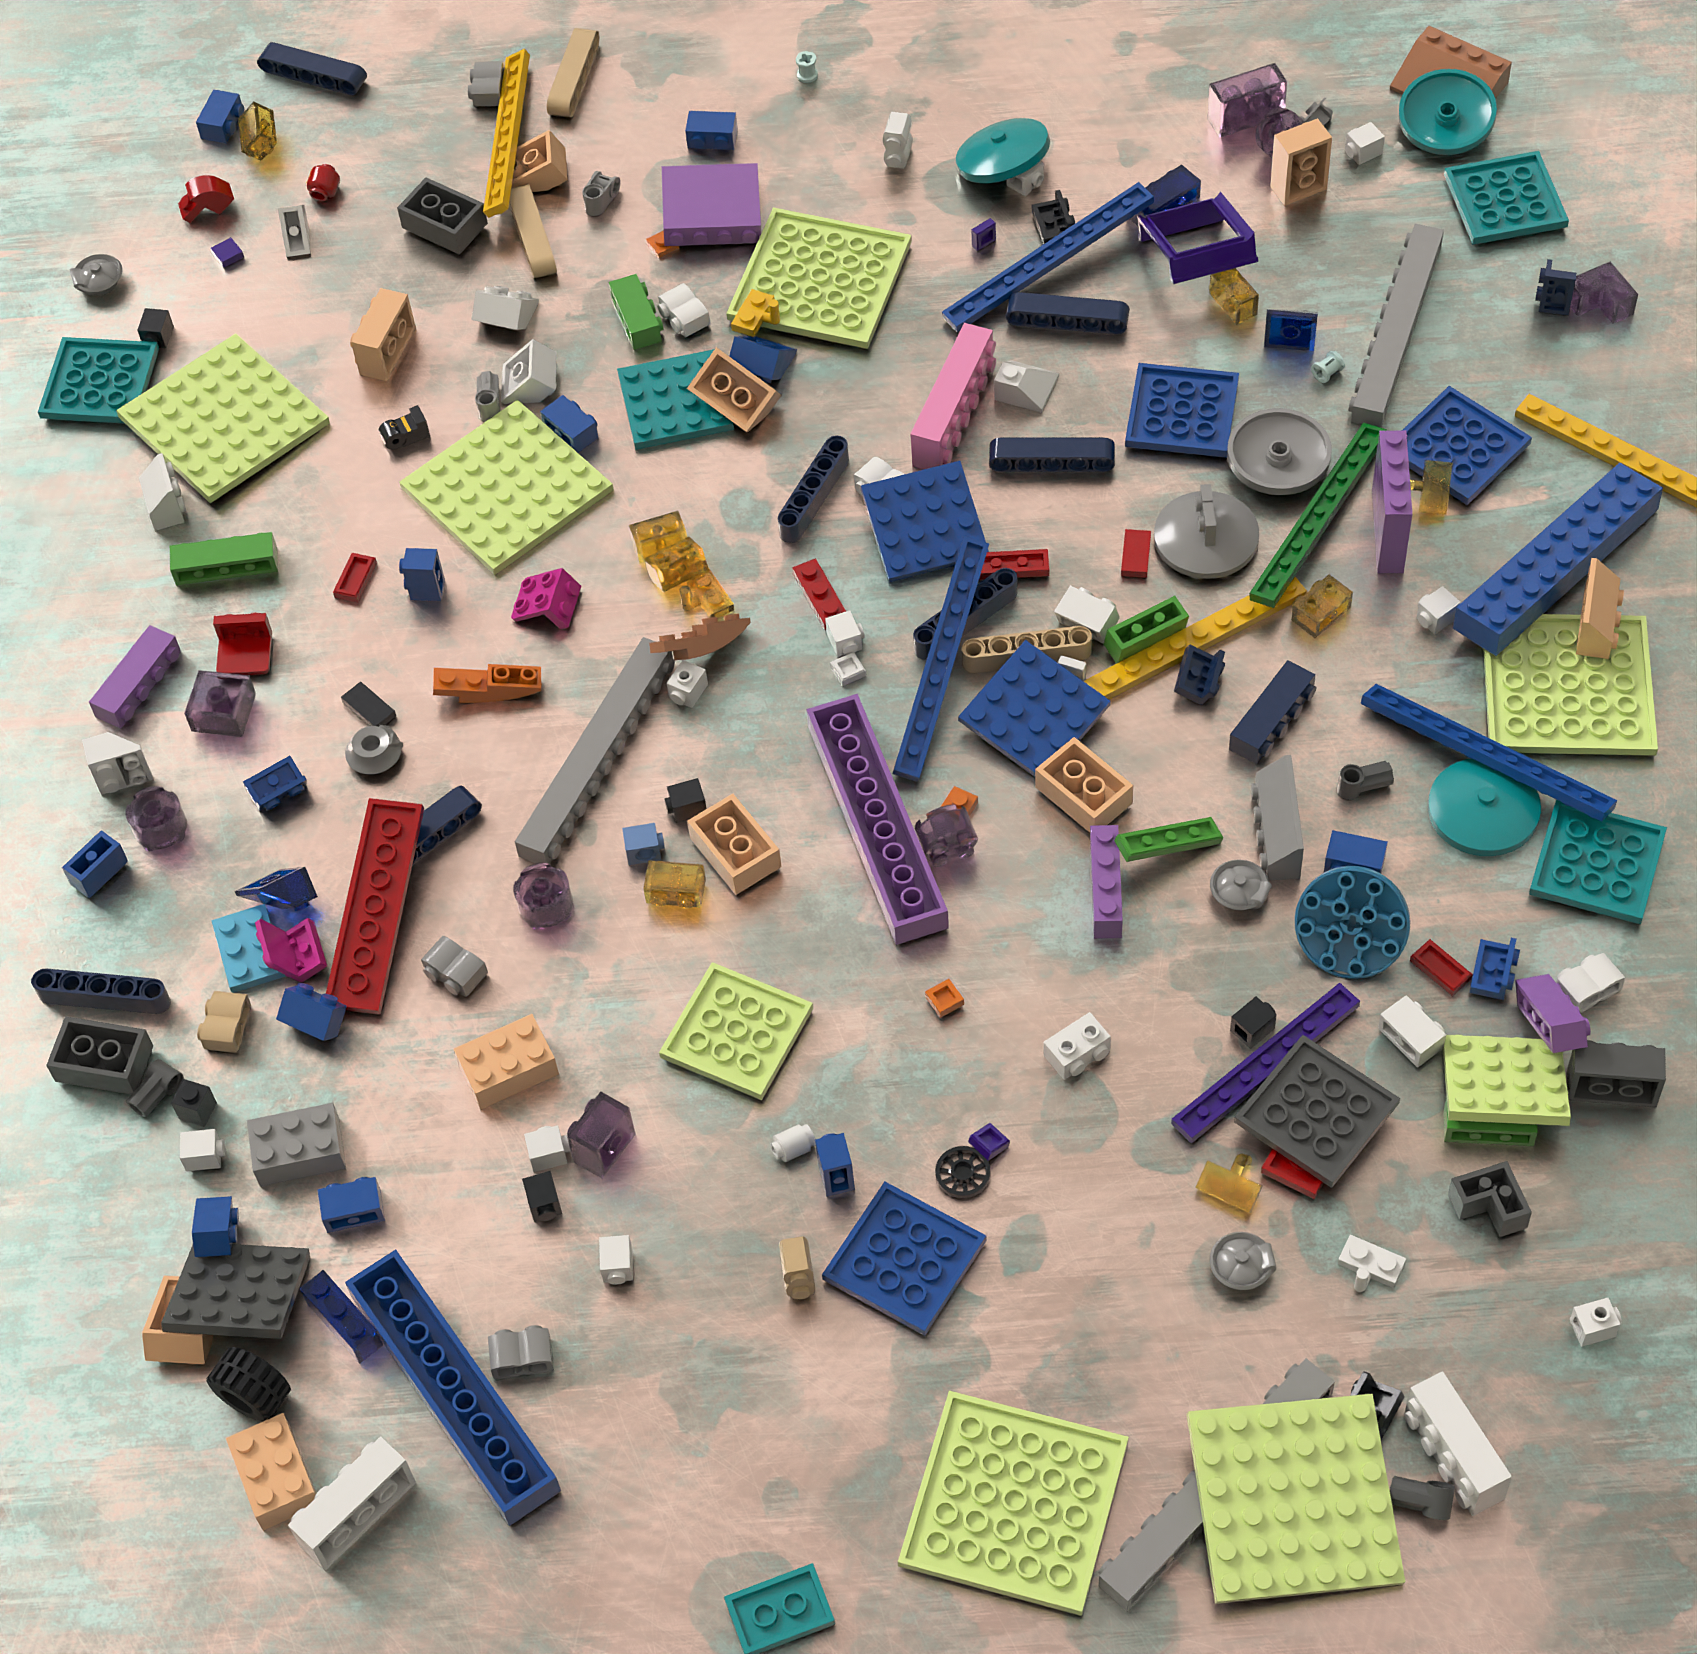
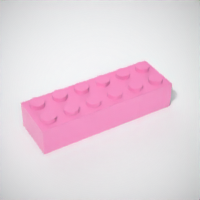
M967 323L963 324L910 434L912 467L924 470L951 462L952 450L954 446L958 447L961 440V431L963 428H967L970 421V412L972 409H976L979 393L985 390L988 381L987 376L989 372L993 373L996 366V358H993L996 342L993 341V330Z

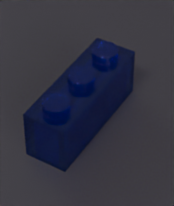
M1182 164L1168 171L1163 177L1145 187L1154 196V203L1129 220L1138 226L1137 216L1139 215L1144 218L1146 215L1191 204L1200 198L1201 180Z
M324 1270L300 1287V1291L308 1306L359 1364L383 1346L374 1326Z

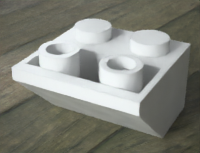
M485 286V290H478L475 293L471 320L515 330L526 329L539 299L531 297V293L517 290V292L508 291L509 288Z
M162 453L157 454L139 477L148 514L155 531L184 523L182 512L186 511L182 496L177 497L181 495L177 478H171L175 477L171 462H165Z
M109 732L82 739L88 767L101 795L154 780L140 745Z

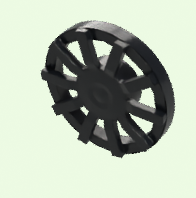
M957 1146L945 1151L938 1159L935 1168L939 1187L950 1197L969 1199V1197L979 1193L981 1194L987 1186L991 1174L989 1161L975 1148L969 1146ZM958 1153L959 1159L955 1162L949 1158ZM962 1153H969L972 1155L969 1158V1160L963 1159ZM978 1157L982 1163L974 1166L973 1161ZM944 1161L951 1166V1169L941 1168ZM985 1167L986 1175L975 1173V1171ZM940 1173L951 1174V1176L942 1180ZM973 1179H981L983 1182L978 1185ZM953 1180L955 1181L952 1188H949L945 1185L947 1183L952 1182ZM970 1183L975 1189L968 1191L967 1184ZM959 1184H962L963 1191H956Z

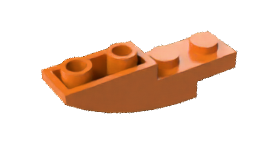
M488 664L487 670L433 669V695L459 697V703L505 701L541 691V667Z

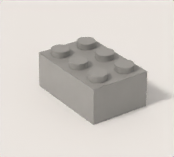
M333 1103L247 1120L252 1169L260 1187L346 1169L340 1119Z

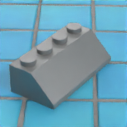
M1285 755L1256 772V781L1251 783V799L1257 800V806L1254 807V822L1260 824V830L1256 832L1257 846L1263 847V853L1259 855L1260 867L1266 871L1269 881L1300 879L1304 852L1292 757L1291 755Z

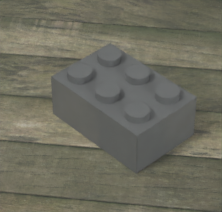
M427 177L397 207L403 229L458 254L488 224L487 217L483 212L484 203Z
M65 1016L46 1066L55 1082L132 1094L139 1087L153 1049V1044L146 1029Z
M1587 1040L1588 1047L1572 1050L1567 1068L1569 1101L1657 1108L1666 1081L1665 1048H1656L1653 1045L1629 1046L1619 1042L1603 1044Z

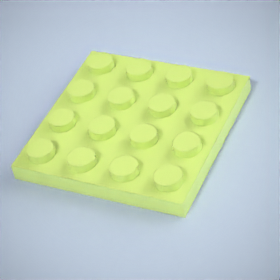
M712 962L659 1051L660 1058L762 1100L813 1010V1003Z
M1446 1035L1443 1059L1448 1120L1570 1126L1571 1114L1563 1052L1552 1053L1542 1039Z

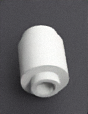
M798 1124L774 1135L773 1143H770L775 1158H781L783 1162H788L811 1151V1147L816 1145L813 1132L807 1124L803 1126Z

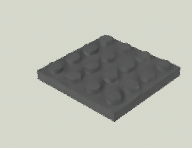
M1302 1035L1234 1117V1123L1332 1188L1399 1105L1400 1098Z
M232 1244L231 1255L195 1257L192 1245L161 1322L163 1332L282 1339L310 1259L309 1248Z

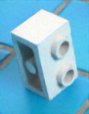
M1070 586L1054 611L1059 623L1067 627L1084 626L1091 631L1093 639L1103 644L1107 629L1115 626L1120 618L1116 605L1106 598L1098 599L1089 590L1082 587L1077 589Z
M1407 995L1380 1014L1378 1029L1417 1068L1443 1049L1446 1039L1445 1030L1438 1022H1433L1425 1014L1423 1007L1418 1002H1413Z
M1089 1012L1043 1042V1056L1063 1080H1066L1070 1076H1077L1082 1073L1086 1066L1093 1061H1100L1105 1058L1111 1048V1036Z

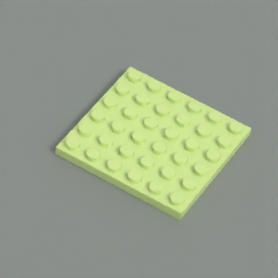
M773 207L726 313L727 320L733 321L750 291L754 289L774 295L775 300L779 303L780 323L773 325L763 321L760 327L868 349L911 245L912 237L910 234Z
M236 333L116 410L118 417L157 454L162 453L167 463L171 462L173 469L209 503H212L330 424L329 417Z
M519 400L507 406L399 481L400 487L494 575L614 490L613 484Z
M1542 614L1497 656L1483 648L1488 738L1519 753L1657 755L1658 743L1646 616L1621 615L1619 628L1614 627V633H1619L1617 648L1611 649L1609 659L1576 654L1581 615Z
M949 1391L898 1559V1567L1082 1616L1129 1437Z
M1373 1394L1188 1411L1186 1415L1215 1604L1403 1585L1406 1582Z

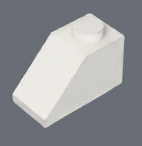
M305 205L278 208L286 257L310 254L309 228Z

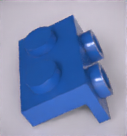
M290 755L243 781L245 789L259 811L264 808L269 811L277 807L281 803L280 799L287 795L292 798L305 790L303 786L307 784L306 777L302 776Z
M1511 937L1509 945L1480 940L1469 993L1504 1000L1506 989L1512 991L1515 973H1510L1511 965L1517 966L1520 949H1515L1517 938Z

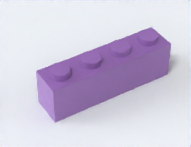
M149 625L90 699L89 704L94 716L121 729L126 721L132 718L134 711L140 703L147 699L149 692L163 678L169 666L178 659L181 650L176 637Z
M1118 825L1090 826L1094 939L1122 938L1120 852L1114 841L1119 834Z
M1549 974L1515 980L1518 1008L1552 1053L1588 1047L1587 1036L1591 1033L1589 1021L1580 1014L1578 1006L1572 1004L1569 995H1565L1559 983H1556Z

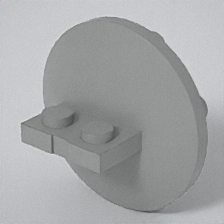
M1211 484L1200 485V491L1182 495L1162 509L1155 523L1154 542L1160 557L1170 567L1182 574L1191 576L1194 579L1227 577L1243 568L1253 558L1259 543V526L1254 514L1244 503L1230 495L1212 491Z

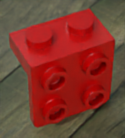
M254 612L250 614L214 616L213 626L219 639L216 665L218 676L267 674L270 669L272 629L267 614Z

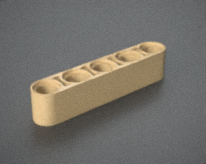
M574 28L547 99L548 115L573 116L598 50L600 39L598 30Z
M530 185L511 188L509 206L533 279L557 273L554 256Z
M1073 626L971 638L962 645V666L970 673L998 671L1025 640L1057 663L1060 656L1083 661L1091 655L1092 633L1084 626Z

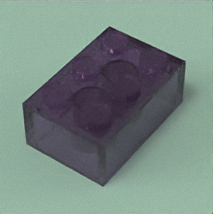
M1272 63L1210 83L1207 119L1219 138L1284 117L1287 80L1276 63Z

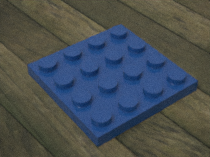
M1138 363L1125 447L1227 457L1239 373Z
M1448 386L1403 429L1406 430L1409 468L1466 505L1531 444L1532 440L1531 436L1451 386Z
M961 461L861 485L860 490L889 583L955 566L964 536L986 542Z
M1025 640L958 716V721L1035 777V769L1073 737L1080 741L1108 709L1111 701Z
M884 1181L822 1273V1280L925 1336L986 1243L987 1237L983 1233Z

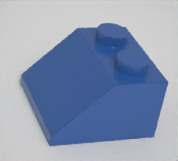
M734 336L729 357L751 373L757 375L762 381L771 383L772 380L782 378L795 357L797 349L757 336Z

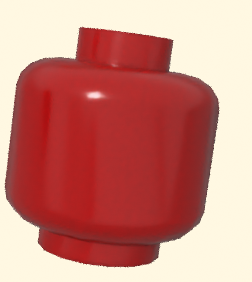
M329 164L314 166L308 176L306 189L312 198L326 201L335 196L340 184V176L335 171V168Z

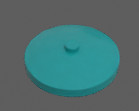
M1458 69L1435 70L1418 77L1406 88L1399 104V123L1407 139L1418 148L1439 155L1460 154L1477 147L1491 133L1496 121V99L1490 87L1472 73Z
M1014 118L1000 121L970 136L959 148L956 154V164L961 176L971 182L994 183L1004 181L1028 171L1040 162L1049 150L1050 137L1045 125L1034 119Z
M1465 759L1450 765L1435 779L1429 794L1428 814L1437 834L1455 849L1476 856H1499L1519 849L1533 836L1540 819L1541 800L1536 789L1517 782L1513 778L1495 771L1479 761Z

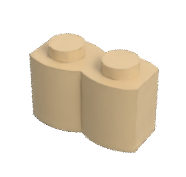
M214 991L211 999H207L205 1004L206 1018L203 1023L199 1024L197 1031L198 1040L201 1041L204 1049L238 1052L251 1010V1003L247 994Z
M803 1236L781 1240L779 1251L786 1294L794 1299H805L815 1292L808 1240Z

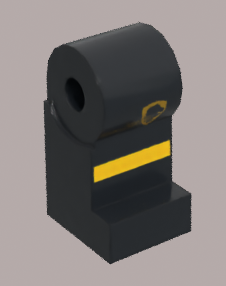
M418 405L409 408V414L395 420H386L379 426L378 432L388 449H398L430 437L427 421Z

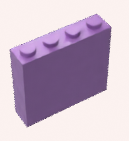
M758 163L661 166L664 246L758 243L761 236Z
M1406 430L1379 431L1372 484L1377 573H1404L1413 515Z

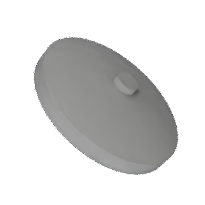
M1284 408L1265 409L1245 417L1232 430L1227 449L1228 463L1235 476L1248 487L1271 495L1295 494L1316 485L1327 473L1332 454L1330 438L1320 423L1302 412Z

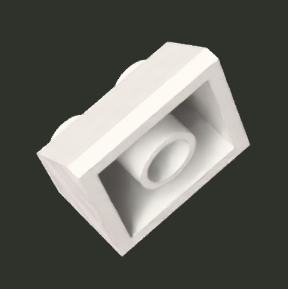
M532 339L503 364L501 402L503 404H512L519 400L521 403H540L547 396L552 395L557 386V352Z

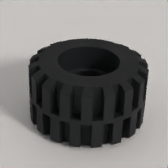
M236 1347L227 1348L206 1378L211 1390L222 1401L241 1414L257 1421H265L272 1418L291 1391L289 1383L276 1368L257 1355Z

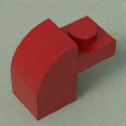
M202 175L189 180L185 184L188 193L181 198L178 206L183 220L191 223L204 208L220 215L234 200V196L228 182L216 176Z

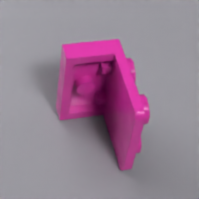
M563 568L527 577L521 583L511 618L517 622L545 615L560 630L568 628L582 586Z
M306 918L288 931H284L263 919L255 922L257 929L256 937L261 943L263 950L262 958L269 968L275 969L286 977L302 983L327 967L313 920Z

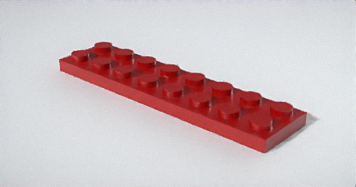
M373 798L368 800L326 994L337 997L338 1002L347 1005L346 1011L381 1015L424 813L423 804Z

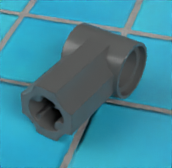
M1386 761L1361 767L1348 764L1340 771L1336 788L1337 793L1343 799L1354 800L1358 798L1361 792L1393 785V769L1390 763Z
M157 1059L147 1068L145 1080L130 1095L126 1103L135 1113L141 1117H147L166 1094L172 1095L179 1089L184 1076L161 1059Z
M1398 1476L1392 1478L1390 1486L1392 1505L1422 1511L1424 1516L1433 1519H1450L1455 1486L1441 1481L1432 1480L1426 1483Z

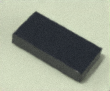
M361 681L341 696L342 703L369 726L379 727L380 725H386L396 717L395 710Z

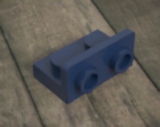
M1547 259L1546 268H1541L1538 283H1543V286H1537L1535 301H1540L1538 312L1569 316L1577 273L1551 269L1553 260Z

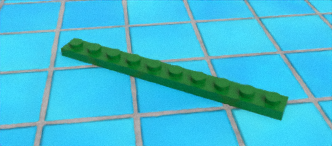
M1367 423L1361 425L1250 591V601L1272 608L1276 606L1377 453L1379 431H1387V429Z

